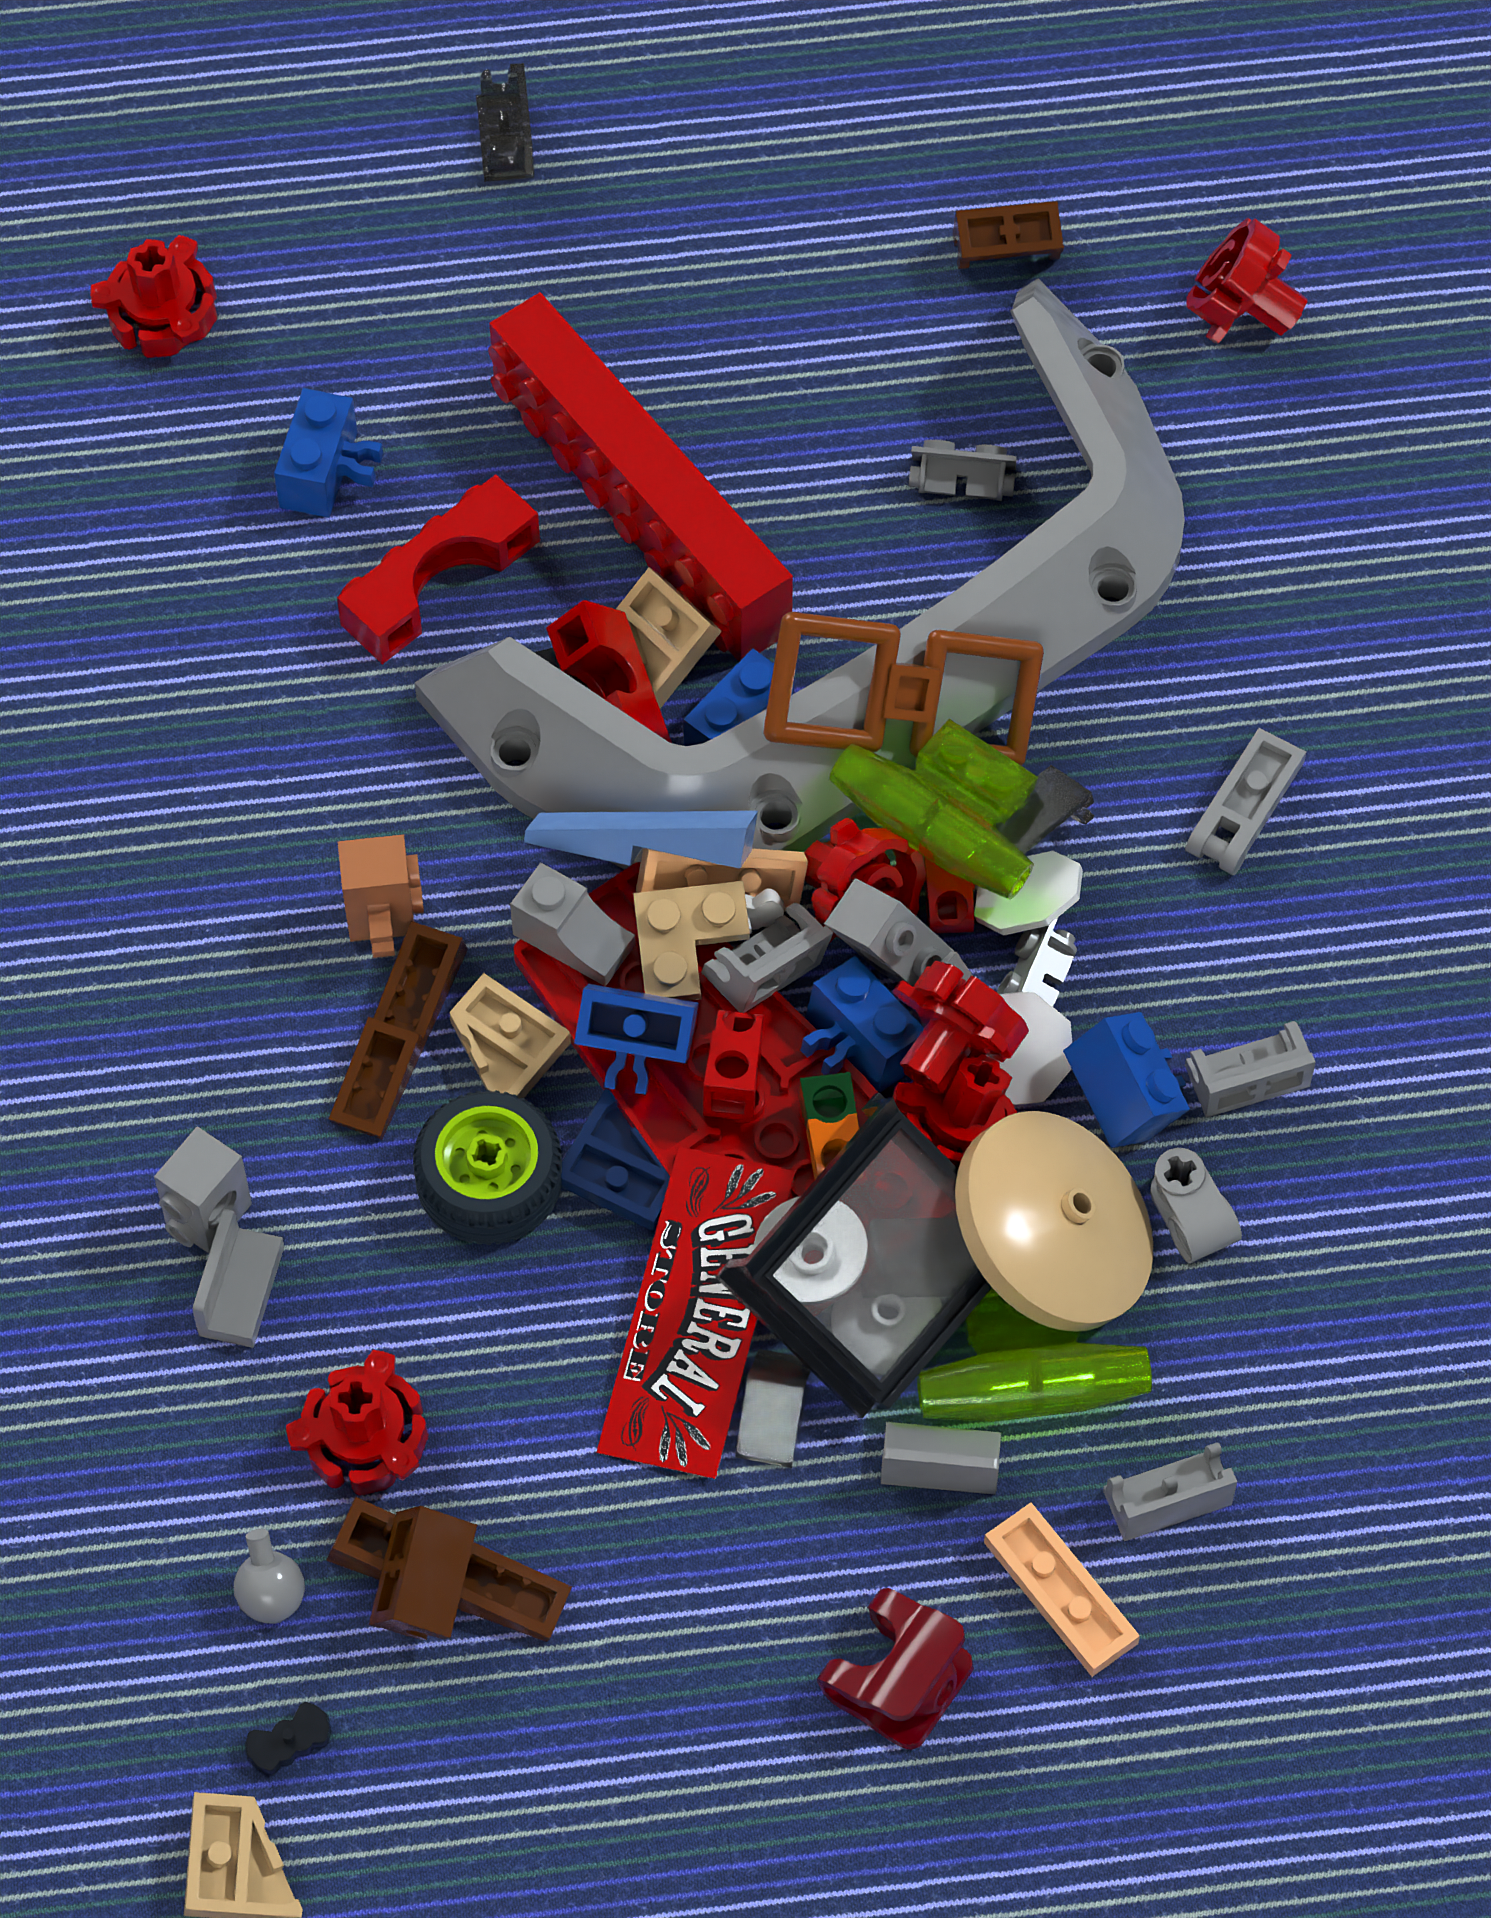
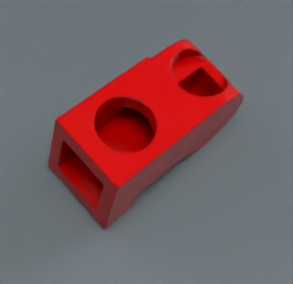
M971 829L922 830L920 852L923 855L926 869L924 887L928 927L935 934L973 933V890H975ZM943 844H953L949 846H940Z
M718 1010L715 1030H712L704 1079L703 1116L753 1122L764 1015Z

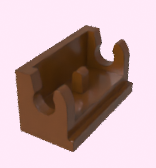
M1057 201L958 210L955 213L952 234L954 246H958V269L969 268L970 261L1048 254L1049 260H1058L1061 257V252L1064 250Z
M423 1506L396 1512L369 1625L420 1640H427L428 1635L440 1639L451 1638L477 1525Z

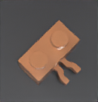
M404 834L338 841L342 892L350 942L370 940L373 958L395 956L393 937L405 936L410 922H414L413 914L424 913L418 855H406Z

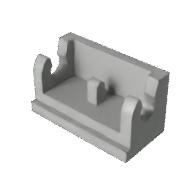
M793 903L786 907V912L797 921L801 930L783 914V916L775 919L772 925L734 949L730 950L723 947L716 951L714 955L717 959H712L704 964L701 973L739 1012L745 1013L770 997L774 992L781 990L820 965L833 932L827 926L823 927L802 905Z
M1295 1021L1284 1024L1285 1030L1279 1031L1278 1035L1207 1056H1205L1202 1049L1190 1052L1191 1057L1186 1059L1185 1068L1206 1118L1310 1087L1316 1062Z
M1218 1442L1205 1446V1450L1201 1454L1123 1479L1121 1475L1108 1479L1107 1485L1103 1487V1492L1124 1541L1232 1505L1237 1480L1232 1468L1223 1469L1220 1460L1221 1446Z

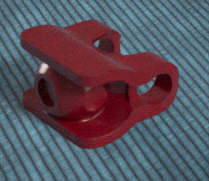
M883 1588L877 1592L867 1608L870 1612L871 1621L880 1633L895 1643L891 1653L883 1661L869 1666H859L841 1658L829 1660L816 1679L821 1691L831 1703L863 1721L896 1745L912 1750L924 1743L974 1669L973 1660L968 1651L962 1648L965 1642V1632L963 1626L957 1620L936 1609L923 1606L895 1590Z

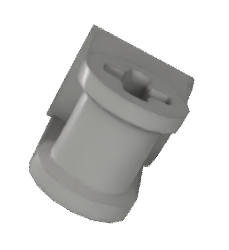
M1178 1147L1169 1149L1160 1155L1155 1164L1150 1195L1183 1259L1191 1264L1242 1239V1232L1238 1219L1229 1202L1219 1192L1203 1160L1195 1152ZM1173 1177L1174 1180L1168 1182V1178ZM1187 1181V1186H1182L1181 1183Z

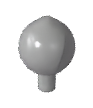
M255 1529L245 1536L250 1557L242 1563L236 1573L234 1596L239 1608L250 1618L258 1622L277 1624L289 1618L299 1608L305 1592L304 1577L296 1562L280 1552L273 1551L268 1530Z

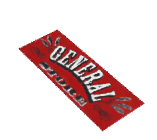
M678 1146L596 1453L716 1479L757 1318L715 1276L729 1260L747 1258L752 1253L755 1237L763 1220L773 1209L788 1201L796 1170Z

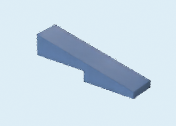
M758 811L538 813L525 830L524 843L628 866L632 864L642 848L740 869L752 851Z

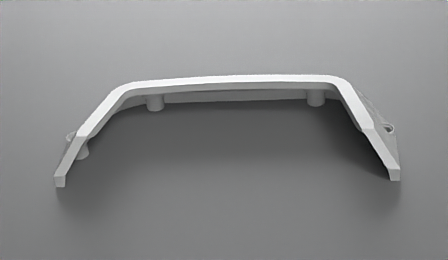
M1039 278L1017 292L1013 309L1010 311L1032 363L1091 472V480L1082 493L1002 557L952 594L900 628L901 637L896 661L898 663L923 665L927 638L934 630L1036 641L1044 649L1037 692L1127 632L1153 610L1167 591L1179 564L1185 522L1181 490L1139 390L1124 369V358L1113 347L1103 345ZM1113 597L1120 601L1110 602L1104 600V598ZM510 636L444 664L415 682L416 699L492 788L517 810L533 819L538 813L758 811L752 849L802 852L816 840H820L829 834L830 828L847 817L851 819L936 761L916 758L911 754L909 744L913 721L887 718L881 749L875 753L770 742L763 733L767 709L705 743L691 746L669 743ZM877 644L824 677L792 694L787 722L863 730ZM947 653L933 738L966 741L1012 710L1020 661ZM512 760L525 761L520 766L506 765L507 762ZM770 823H781L784 824L786 827L779 830H773L767 828L766 825ZM643 848L632 864L641 862ZM611 862L624 870L629 867L628 865Z

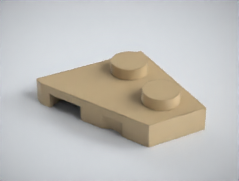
M649 567L616 609L625 612L656 700L661 709L722 630L661 574Z
M485 973L481 975L449 1012L451 1024L486 1090H497L500 1093L508 1092L511 1095H517L519 1099L524 1098L571 1044L570 1033L566 1028Z

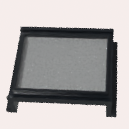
M875 1093L861 1109L869 1119L747 1258L729 1260L715 1276L858 1418H864L869 1410L889 1409L992 1289L973 1261L959 1226L955 1202L958 1168L898 1109L893 1097L884 1098L880 1093Z

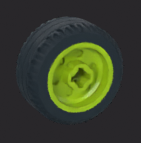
M480 1090L475 1093L469 1092L466 1096L460 1095L456 1099L453 1098L448 1104L444 1103L435 1110L434 1115L428 1118L415 1143L413 1168L416 1189L422 1207L438 1227H441L443 1231L453 1237L457 1236L459 1240H465L469 1243L474 1241L480 1245H491L494 1242L496 1244L510 1242V1239L517 1240L519 1237L527 1235L528 1231L532 1232L537 1226L541 1225L557 1203L562 1187V1154L559 1138L545 1114L538 1107L535 1108L534 1104L524 1098L519 1099L515 1094L511 1095L508 1092L500 1093L497 1090H486V1092L481 1093Z

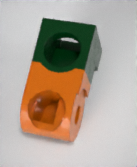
M850 1072L800 1078L798 1097L802 1118L804 1117L815 1179L859 1130ZM862 1174L856 1180L862 1179Z

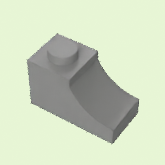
M541 862L510 903L514 936L605 987L635 946V935L608 917L590 898L586 887Z

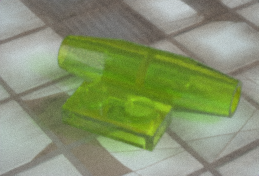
M948 719L919 751L915 771L855 744L848 746L833 766L829 780L880 828L883 827L906 839L910 848L916 850L946 872L1008 900L1013 899L1028 880L1034 863L1008 840L994 824L1005 823L1034 791L1038 777L951 719Z
M993 1288L964 1320L968 1345H971L978 1355L921 1371L917 1375L921 1416L925 1419L997 1422L1084 1412L1152 1391L1151 1365L1146 1346L1077 1343L1082 1331H1063L1039 1324L1015 1310Z

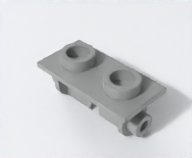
M925 440L923 447L912 446V460L921 461V467H910L909 487L919 488V493L955 496L957 477H967L965 497L1002 501V496L1013 497L1015 476L1005 475V469L1016 470L1017 456L1007 455V448L1001 446L977 445L975 452L955 450V443Z
M1057 919L1048 926L1024 931L1014 951L1015 955L1019 956L1014 972L1011 971L1005 976L997 993L1035 991L1053 1007L1059 991L1042 981L1043 978H1046L1058 986L1064 982L1077 952V948L1074 945V935L1065 930L1053 932Z

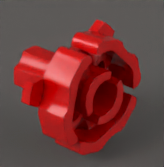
M1246 218L1238 224L1219 247L1212 252L1198 272L1195 281L1212 293L1209 295L1194 285L1187 295L1186 307L1211 324L1205 337L1214 343H1220L1234 320L1245 312H1248L1282 336L1296 324L1308 302L1305 296L1278 278L1285 270L1292 254L1285 249L1278 251L1280 236L1256 218L1253 220Z
M178 235L169 244L167 249L163 241L146 239L140 246L130 249L127 261H121L116 264L107 281L91 284L93 308L106 309L111 331L123 348L133 349L137 346L133 327L123 320L122 312H126L128 316L136 321L137 326L142 329L138 332V338L142 353L147 358L173 356L178 354L186 345L202 340L207 336L218 318L214 303L217 295L212 275L200 261L195 259L198 251L197 241ZM196 287H198L203 292L201 304L194 313H190V308L195 301Z
M847 817L830 828V841L820 842L816 840L804 852L808 860L805 881L817 888L812 894L811 901L816 915L815 919L823 927L826 926L824 923L855 878L900 901L915 916L917 915L921 888L926 880V869L922 853L910 847L908 841L883 827L859 830L855 821ZM891 849L896 856V866L890 864V859L885 853L886 850ZM833 932V935H832V937H831L830 942H831L836 936H837L838 938H840V937Z
M934 961L931 966H927L914 986L902 980L899 981L892 991L902 1002L915 1009L919 1018L926 1025L900 1062V1065L903 1067L904 1073L914 1082L938 1094L944 1092L955 1076L964 1057L975 1058L984 1054L996 1061L1004 1062L1006 1058L1010 1059L1029 1032L1025 1020L996 991L974 976H970L967 981L961 979L964 973L952 964Z
M984 1054L975 1058L964 1057L955 1076L941 1094L933 1093L913 1081L912 1083L898 1082L893 1095L898 1109L957 1168H959L966 1149L981 1132L1002 1118L1017 1113L1011 1100L1005 1095L1013 1077L1000 1068V1062ZM959 1147H961L963 1153L957 1152Z
M372 1350L365 1360L364 1366L357 1365L332 1371L328 1376L330 1393L327 1397L325 1391L321 1388L310 1390L301 1412V1418L286 1425L291 1451H307L313 1470L331 1488L341 1487L345 1480L342 1469L324 1457L322 1448L326 1447L334 1456L348 1463L362 1465L374 1462L375 1460L381 1461L377 1467L368 1471H349L352 1490L357 1495H366L386 1490L394 1484L396 1478L403 1481L420 1466L419 1460L422 1457L429 1434L425 1419L421 1416L423 1408L420 1395L402 1377L395 1374V1355L384 1351ZM400 1402L406 1405L412 1416V1432L404 1443L399 1441L404 1431V1410Z

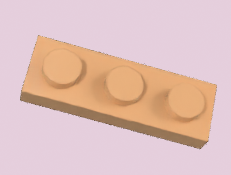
M643 848L636 893L743 881L745 894L753 897L766 888L775 890L784 901L786 910V907L793 903L800 904L808 860L804 852L752 849L742 867L738 869Z
M1029 1503L985 1534L984 1544L1092 1677L1139 1643L1140 1635L1032 1503Z

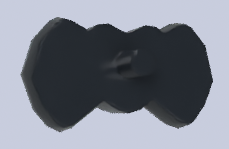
M303 1702L299 1705L292 1720L279 1721L272 1731H249L245 1742L248 1762L260 1773L274 1775L281 1766L291 1765L297 1757L308 1756L314 1748L326 1747L331 1737L329 1716L317 1705Z

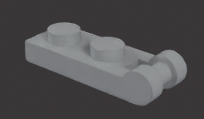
M1258 728L1194 828L1186 844L1185 851L1198 858L1206 855L1220 862V869L1235 875L1243 864L1249 849L1304 764L1306 751ZM1220 826L1235 834L1230 843L1215 836Z

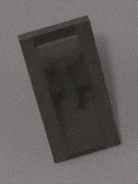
M763 1349L758 1350L747 1378L736 1458L792 1468L813 1374L795 1355Z

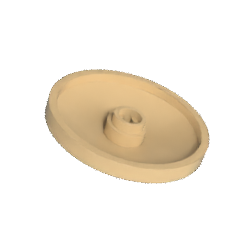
M1025 1111L1004 1117L981 1132L971 1142L961 1159L957 1172L955 1186L956 1212L967 1249L977 1268L991 1287L1009 1305L1027 1318L1047 1327L1063 1331L1077 1332L1095 1329L1129 1310L1137 1302L1149 1280L1153 1262V1236L1149 1215L1141 1193L1132 1176L1116 1154L1096 1135L1076 1122L1056 1114L1040 1111Z

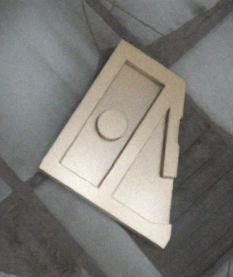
M194 1792L184 1916L203 1918H302V1906L299 1899L295 1900L282 1870L283 1862L275 1844L269 1840L264 1828L265 1820L255 1797Z

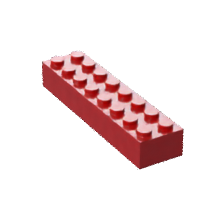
M539 292L490 322L491 346L488 347V353L493 363V376L490 380L498 397L504 403L512 402L521 412V418L528 431L535 438L543 437L551 447L553 457L560 468L566 473L572 471L582 482L583 490L589 501L596 508H601L602 506L612 516L614 526L622 539L628 544L634 542L644 553L648 567L666 578L685 598L722 630L715 639L714 644L722 652L729 650L737 661L740 662L752 648L761 653L778 642L781 619L786 613L792 612L793 576L545 296Z

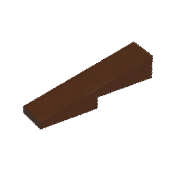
M413 921L410 922L374 1018L368 1017L331 1111L330 1122L383 1139L468 951L461 937Z
M355 1497L326 1561L380 1580L395 1514ZM473 1542L458 1609L548 1642L572 1586Z

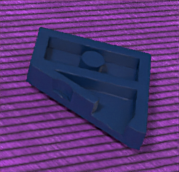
M605 1089L562 1161L561 1188L649 1230L655 1231L670 1176L637 1128H632L617 1107V1100L610 1090Z

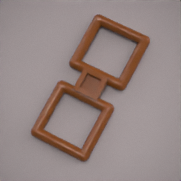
M788 612L782 617L763 729L764 736L768 741L875 753L882 747L888 718L913 721L909 750L916 758L1005 768H1019L1025 763L1044 649L1040 643L1021 639L934 630L927 638L923 665L896 662L901 632L894 624L799 612ZM801 635L877 644L863 730L787 722ZM947 653L1020 661L1006 746L933 738Z

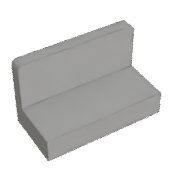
M223 1209L192 1311L199 1336L254 1348L284 1250L283 1237L239 1228L236 1212L233 1210Z
M886 1422L881 1484L996 1495L1001 1432Z

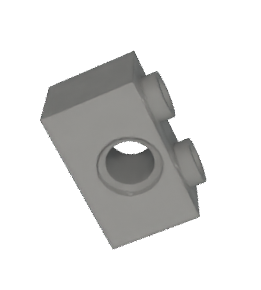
M856 878L824 923L879 973L898 983L904 980L911 986H914L927 966H931L934 961H941L951 951L954 952L952 948L900 901Z
M198 1126L154 1176L160 1198L159 1205L163 1210L166 1222L165 1229L175 1240L186 1247L196 1244L210 1253L223 1209L235 1211L238 1221L252 1205L242 1156Z

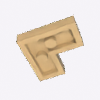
M735 881L633 893L645 994L685 1001L701 999L695 946L750 939L744 882Z

